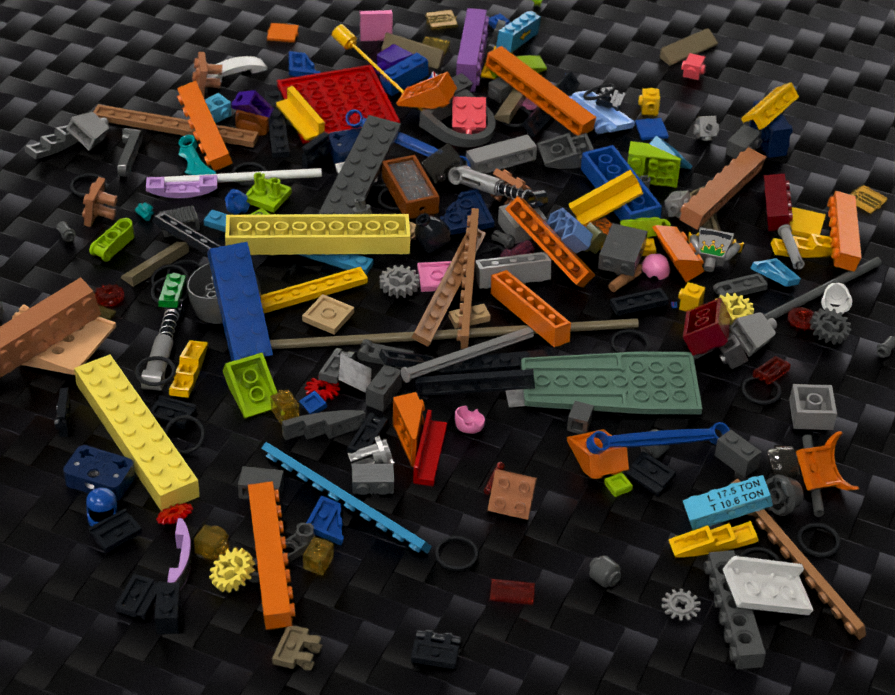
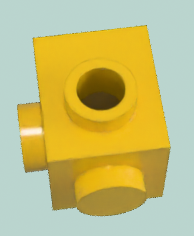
M642 89V95L638 97V105H641L642 115H658L660 104L659 89Z
M688 282L685 288H681L678 299H681L679 310L686 312L703 304L705 287Z

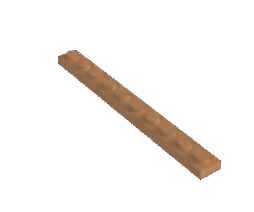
M99 104L93 112L100 119L105 117L109 123L127 125L182 136H194L193 132L196 131L195 128L191 129L186 119ZM216 125L224 143L254 148L259 138V132Z
M472 208L471 215L467 217V226H470L466 228V238H469V240H465V250L468 252H464V263H467V265L463 264V275L466 277H462V288H465V290H461V301H464V303H460L459 314H463V316H459L458 328H462V330H458L457 341H461L460 349L468 348L479 218V209Z
M479 229L477 232L476 252L486 235L485 232ZM466 234L411 337L427 347L431 343L462 282V277H464L463 264L467 265V263H464V252H468L465 250V240H469V238H466Z
M736 479L732 483H739L740 481ZM764 509L747 514L756 519L755 522L760 530H765L768 533L767 536L773 545L777 544L780 547V552L785 559L789 558L793 563L803 565L804 570L802 574L805 576L807 585L811 589L815 588L817 590L818 596L824 604H829L831 612L836 619L841 618L845 623L844 627L850 635L854 634L859 640L865 637V625Z

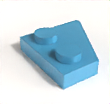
M777 258L753 262L751 266L752 270L786 287L798 285L801 280L798 275Z

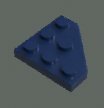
M477 189L461 192L456 202H453L448 207L446 214L440 217L449 226L450 236L466 233V228L469 227L467 226V217L471 215L472 208L479 209V230L494 227V220Z

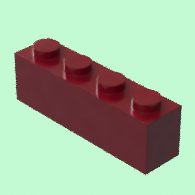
M785 173L765 175L768 230L775 231L780 226L790 225V222H793L789 180L785 179Z

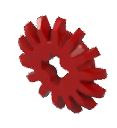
M311 378V381L306 383L308 386L305 387V390H308L306 395L316 391L325 402H327L328 398L333 400L334 397L332 395L338 396L339 393L337 391H340L339 383H327L315 378ZM319 386H326V390H319Z
M177 503L174 507L171 505L169 509H163L158 514L156 520L159 524L162 523V525L177 523L178 518L184 519L188 514H191L193 507L187 503Z

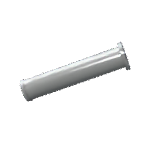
M782 225L778 229V234L783 239L793 268L802 269L805 263L791 233L792 228L790 225Z

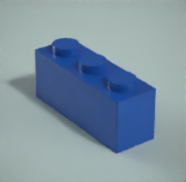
M417 52L384 72L397 85L405 89L429 75L428 59ZM380 73L381 84L386 93L393 96L400 92Z

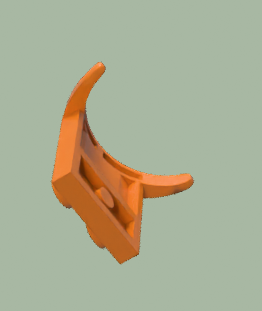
M842 431L833 434L824 446L796 451L807 491L834 486L850 491L859 489L858 486L847 483L841 477L836 467L835 446L839 437L843 434Z

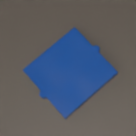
M662 118L635 120L641 140H653L656 135L661 139L668 138L669 135Z

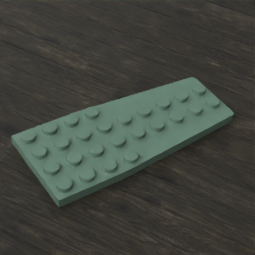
M620 352L530 357L521 360V370L533 369L535 389H523L524 405L528 407L572 409L574 402L578 401L594 405L593 411L630 414L702 413L696 369L691 352Z

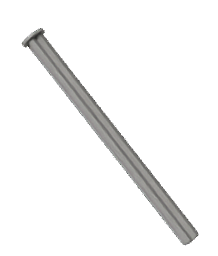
M527 327L409 368L403 367L401 368L402 379L408 383L411 379L532 338L534 330Z

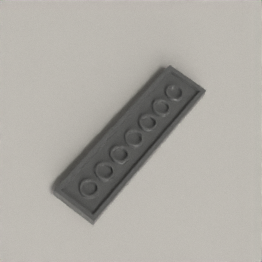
M371 115L367 117L318 214H353V208L356 207L354 200L359 198L360 202V197H364L366 200L382 168V161L386 160L401 129L400 123Z

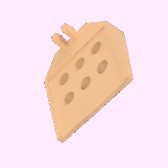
M22 305L19 308V312L12 316V319L30 308ZM97 317L22 365L75 375L74 368L86 363L115 329L116 322Z

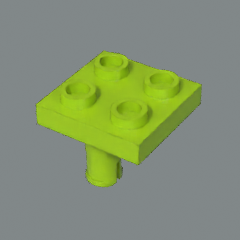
M257 172L254 174V186L246 193V202L274 213L292 194V188L280 184V179L275 177L266 179L264 173Z

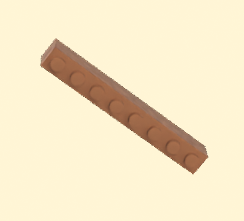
M749 147L744 152L741 151L738 157L732 159L730 164L725 166L721 173H717L712 181L709 180L706 186L698 191L696 196L693 195L688 203L682 205L679 220L698 230L761 171L766 156Z

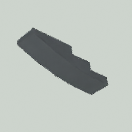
M68 125L56 127L54 134L41 136L40 143L26 145L25 152L34 159H39L62 151L79 141L66 130Z
M341 410L291 418L282 421V435L285 440L303 434L306 439L326 434L328 439L359 429L365 421L364 410Z

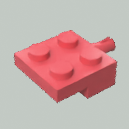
M452 97V130L466 134L482 132L486 128V97Z

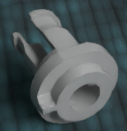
M380 436L374 437L375 444L361 448L351 454L350 452L347 453L350 462L372 455L371 457L351 463V465L394 464L386 439L381 440Z

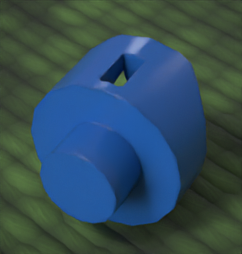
M236 189L230 190L225 197L227 211L233 215H238L240 212L246 213L250 206V203L246 202L247 195Z

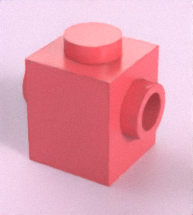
M689 53L686 61L683 60L682 63L683 77L699 80L701 74L704 75L705 56Z

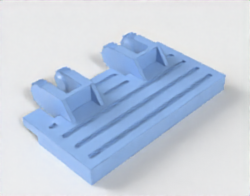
M586 91L573 93L572 96H569L596 117L594 128L598 134L634 127L635 122L621 111H616V108L612 107L609 109L595 104L596 100H585L583 95ZM591 92L587 95V97L598 96L594 92Z

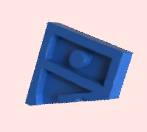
M289 51L288 64L290 76L299 77L321 73L314 69L315 65L309 60L306 53Z
M321 495L307 523H311L314 526V535L342 545L344 537L342 535V518L340 515L341 504Z

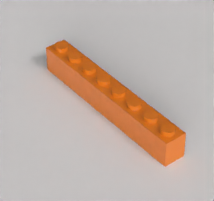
M500 46L487 54L485 64L487 68L575 135L589 133L594 129L596 117L504 47Z
M273 481L249 484L248 491L265 628L267 630L292 626L291 617L296 615L294 603H289V600L293 599L292 586L287 587V583L291 582L289 569L285 570L284 567L289 565L287 553L282 552V550L286 549L285 536L280 537V534L284 533L283 521H278V518L282 517L281 506L276 505V502H280L278 489L274 490Z

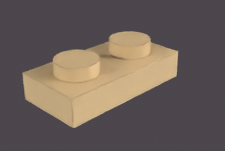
M485 304L471 307L470 326L490 321L491 315ZM460 309L449 311V318L455 329L458 328L459 316H463V314H459Z

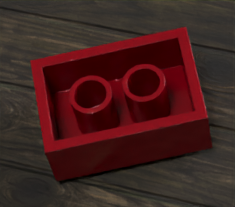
M721 298L686 311L683 338L692 355L704 354L709 349L722 347L728 342L730 314Z

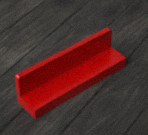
M432 410L427 411L414 464L413 484L434 486L447 423L432 421Z

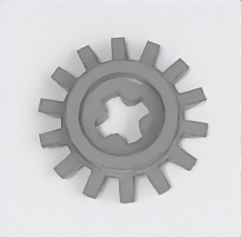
M674 589L672 590V595L668 592L665 594L668 599L662 598V602L665 603L662 604V608L668 609L665 611V614L673 613L672 619L679 615L680 621L683 620V616L689 621L691 620L690 616L696 617L697 614L695 612H700L701 609L697 607L701 604L700 601L695 602L697 596L691 597V592L684 593L683 589H680V592H676ZM678 602H681V604H686L684 609H681V607L676 606Z

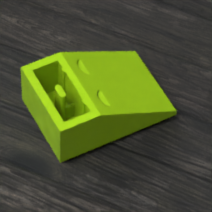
M630 141L628 164L639 178L642 175H647L651 178L650 184L677 187L681 158L648 143Z

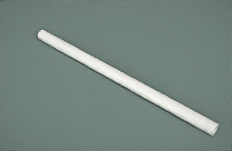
M321 168L261 171V174H265L266 179L273 177L276 179L322 177ZM257 172L206 175H217V183L254 181V174ZM200 175L164 177L165 182L199 181Z

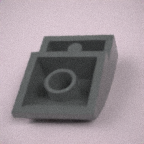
M567 133L537 143L545 167L557 169L581 168L582 153L594 150L587 133L572 138Z

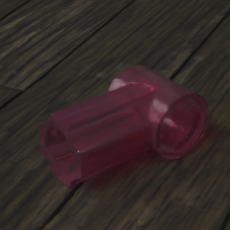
M525 240L511 250L505 249L500 257L534 253V247L530 241Z

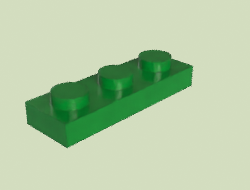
M178 273L167 274L158 300L159 307L178 308L186 283V275Z

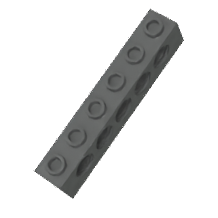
M734 550L709 552L708 560L704 563L705 573L709 574L710 590L714 591L715 607L719 608L720 624L724 625L725 642L730 645V659L735 662L736 669L763 667L766 653L753 610L737 608L722 570L729 560L736 556Z

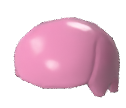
M650 254L641 263L642 271L649 278L657 276L659 280H662L670 273V266L664 255Z
M461 406L455 411V424L461 432L475 434L480 432L485 426L484 415L479 413L478 409L469 411L467 406Z

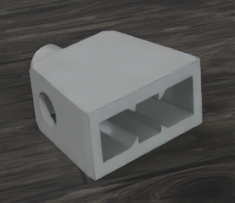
M89 112L72 117L66 130L88 150H91L105 138L109 130V122L105 117L100 119L95 113Z
M759 312L737 318L729 329L750 357L775 336L776 332L774 329L777 327V322L773 318L767 320L763 313Z

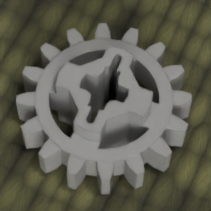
M394 265L393 269L387 267V271H382V275H380V288L383 289V293L389 292V296L394 294L396 298L399 295H402L404 298H406V294L413 295V291L417 292V287L420 284L419 274H416V270L410 271L409 266L404 268L403 265L400 267Z

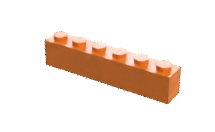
M193 81L177 88L180 94L177 96L180 105L184 104L183 112L186 117H190L187 121L191 129L195 128L196 130L193 132L195 139L201 142L198 144L202 154L206 153L207 155L204 156L207 166L211 165L212 169L216 171L233 164L197 82Z
M835 191L827 204L829 207L828 217H830L829 227H831L830 237H832L831 248H833L831 258L834 260L835 267L855 272L862 258L856 197Z
M517 196L505 208L577 286L583 288L595 276L590 268L561 241L556 232L524 199Z
M505 270L491 275V294L553 347L570 342V321L509 271Z

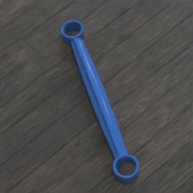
M356 109L350 110L346 114L348 125L352 128L363 127L366 118H364L360 111ZM358 113L361 117L360 121L357 124H351L350 116ZM399 132L394 143L452 167H456L458 161L466 160L467 166L471 168V164L466 157L458 156L455 158L404 133Z
M718 422L709 429L665 430L608 436L603 431H596L588 437L586 445L588 450L596 455L603 453L608 448L659 446L706 440L717 445L719 437L716 435L715 429H718L722 435L730 429L726 424ZM594 437L601 440L603 448L596 446Z

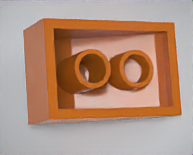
M447 71L407 87L396 104L398 106L417 108H443L449 104L457 87Z
M416 392L393 397V427L412 467L415 464L422 435V425H424L422 411H425L424 402L422 399H419Z
M602 429V430H597V431H603V432H605L608 436H612L611 434H609V433H608L607 431H605L604 429ZM596 431L567 437V442L583 472L590 478L599 479L603 475H616L622 471L629 470L627 447L608 448L603 453L596 455L591 453L586 445L588 437ZM594 437L596 446L603 448L601 440Z

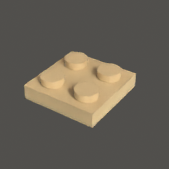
M322 294L302 315V321L335 335L354 314V307Z

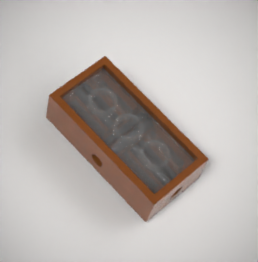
M415 155L382 161V179L402 214H409V219H413L424 213L428 215L439 213L440 196Z

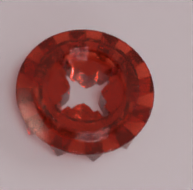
M110 283L107 286L102 284L101 288H96L94 293L97 303L102 306H114L124 299L123 288L118 287L117 284L113 286Z
M803 307L794 308L788 313L787 321L790 322L791 326H796L797 330L801 328L805 331L810 329L812 325L810 320L814 312Z

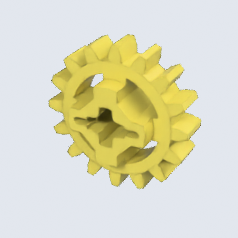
M726 293V297L723 295L719 297L730 314V325L737 318L754 313L753 303H749V298L743 299V295L737 296L734 293L733 296H730L729 293Z
M234 548L232 552L226 550L225 556L220 554L219 561L213 562L216 566L210 568V571L213 573L209 576L212 580L211 583L221 592L226 590L230 593L232 588L237 591L239 585L245 586V580L252 578L249 574L255 571L252 567L255 565V562L252 560L253 557L243 548L240 550Z

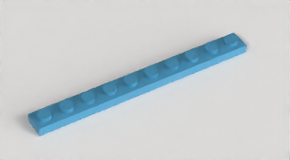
M211 210L204 219V226L226 232V215L228 214ZM358 254L301 255L346 270L361 267L366 275L374 265V259Z
M265 442L262 449L267 452V458L275 463L277 460L281 461V466L289 472H292V470L297 471L298 474L296 476L305 482L308 479L313 481V487L321 492L324 489L329 492L328 496L337 502L339 499L345 502L344 506L351 511L359 510L361 512L360 516L369 522L371 519L377 522L375 526L384 532L388 529L394 532L392 536L400 542H403L404 539L410 542L408 546L418 553L420 550L428 553L432 546L271 444Z

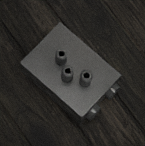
M612 223L599 254L598 269L615 272L616 275L625 274L634 277L646 246L648 231Z

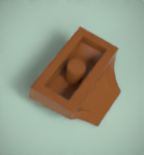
M237 110L236 128L259 132V136L266 135L269 132V118Z

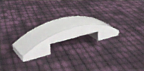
M235 57L216 64H222V75L207 74V77L220 78L222 82L223 76L245 70H250L254 74L267 70V66L257 57Z

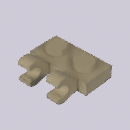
M293 625L288 626L273 655V664L294 669L296 664H298L301 668L311 671L315 664L312 661L314 655L307 652L304 653L302 650L306 647L313 653H320L322 645L319 644L321 637L310 635L309 629Z

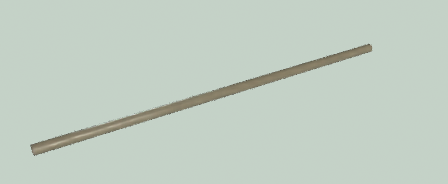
M638 319L571 322L570 332L638 328L639 322ZM529 326L470 328L469 338L503 336ZM462 329L437 330L432 340L457 339L458 330ZM414 332L279 339L270 340L272 349L357 345L361 344L365 339L372 341V343L416 340L411 338Z

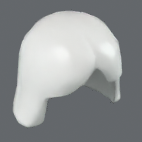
M839 282L829 284L821 300L824 310L828 307L830 311L835 309L836 313L842 312V314L850 310L853 302L848 288ZM831 304H836V305H840V306H839V307H833V306H831Z

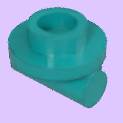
M146 202L143 204L139 203L135 209V212L145 221H149L151 215L154 214L153 207Z

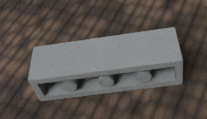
M528 135L468 150L466 151V158L469 160L472 170L485 174L495 171L496 168L500 170L536 160L537 146Z
M546 252L475 260V281L479 288L489 289L491 288V275L505 270L509 271L523 284L551 280V259Z

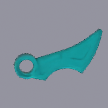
M193 135L181 137L179 140V156L185 158L188 163L185 174H216L214 170L206 166L195 150L198 146Z

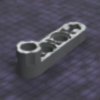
M124 128L122 142L126 146L118 163V176H129L142 144V130Z
M302 522L296 526V533L285 539L286 548L294 549L293 552L287 553L288 563L314 547V526L311 523ZM257 558L253 560L255 565L252 566L255 571L249 574L252 578L248 580L253 583L260 582Z

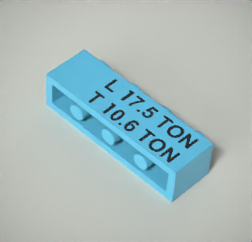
M763 475L751 477L748 480L732 483L727 487L713 489L708 493L691 496L683 500L692 530L718 524L773 506Z

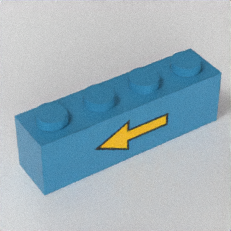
M528 11L500 29L496 48L502 46L511 53L538 34L541 16L536 15L535 12Z

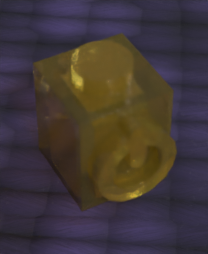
M289 389L285 391L279 390V393L270 396L271 410L281 425L284 420L299 417V404Z
M205 524L194 538L195 553L207 559L218 561L220 559L219 555H225L226 550L229 549V535L219 526L211 527Z
M314 537L303 554V569L323 575L334 558V543Z

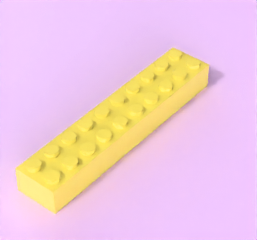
M409 214L226 215L225 242L227 246L248 241L250 255L410 254Z
M111 354L75 367L74 371L78 388L123 455L133 460L135 473L161 512L165 508L169 509L171 505L174 507L177 503H186L200 497L198 479Z

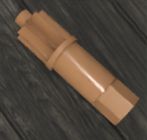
M638 264L634 277L621 274L608 285L610 291L615 293L629 281L634 280L635 277L642 273V265Z

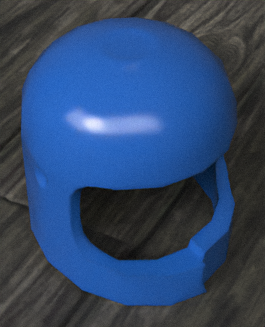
M101 487L92 490L88 494L86 507L87 521L90 526L99 523L90 518L91 510L106 512L113 508L114 514L117 513V499L112 490Z

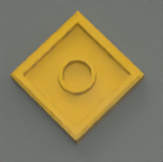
M792 207L793 222H790L792 235L809 238L811 233L821 234L826 214Z

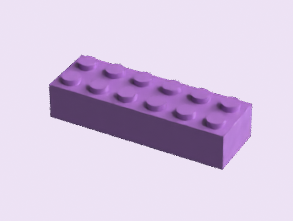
M467 8L458 54L456 75L463 73L473 83L469 92H475L476 86L480 84L488 39L487 26L489 24V16H486V10Z

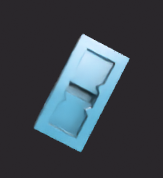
M219 93L205 99L215 123L232 116L231 102Z

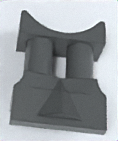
M498 20L493 36L487 43V52L494 49L497 45L498 32L505 27V21Z

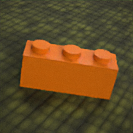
M655 225L652 227L664 251L685 282L705 272L702 264H704L703 259L699 254L695 255L696 250L692 243H687L689 240L684 231L680 233L678 228L673 226Z

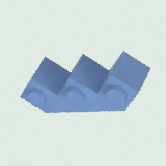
M564 208L550 214L547 224L575 254L582 250L585 251L590 247L593 234Z

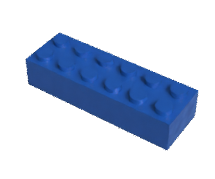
M614 145L582 153L581 170L595 188L602 186L629 170L638 179L643 195L613 211L620 221L661 217V204Z
M248 241L209 249L207 254L231 362L259 353H263L264 358L272 356L273 352Z

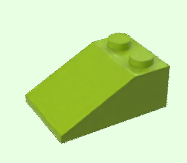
M263 353L225 363L223 369L225 379L244 418L282 407Z

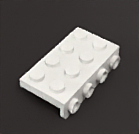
M734 556L722 569L737 608L810 615L813 611V607L799 577L804 570L802 564Z

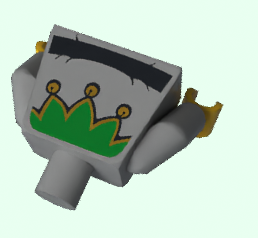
M700 227L696 235L689 232L688 242L692 243L696 250L695 255L699 254L704 261L703 269L708 272L714 271L715 265L723 266L725 261H729L733 256L741 252L744 242L737 243L735 239L733 241V233Z

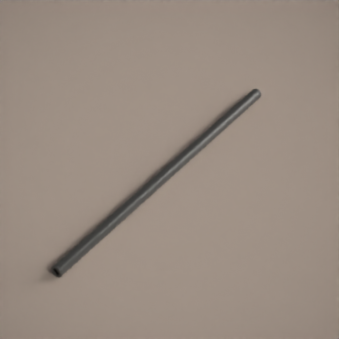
M876 257L858 266L855 272L848 271L764 314L767 320L770 318L777 319L823 295L829 284L838 282L845 284L882 264L881 259ZM714 347L704 354L693 355L694 361L718 348Z

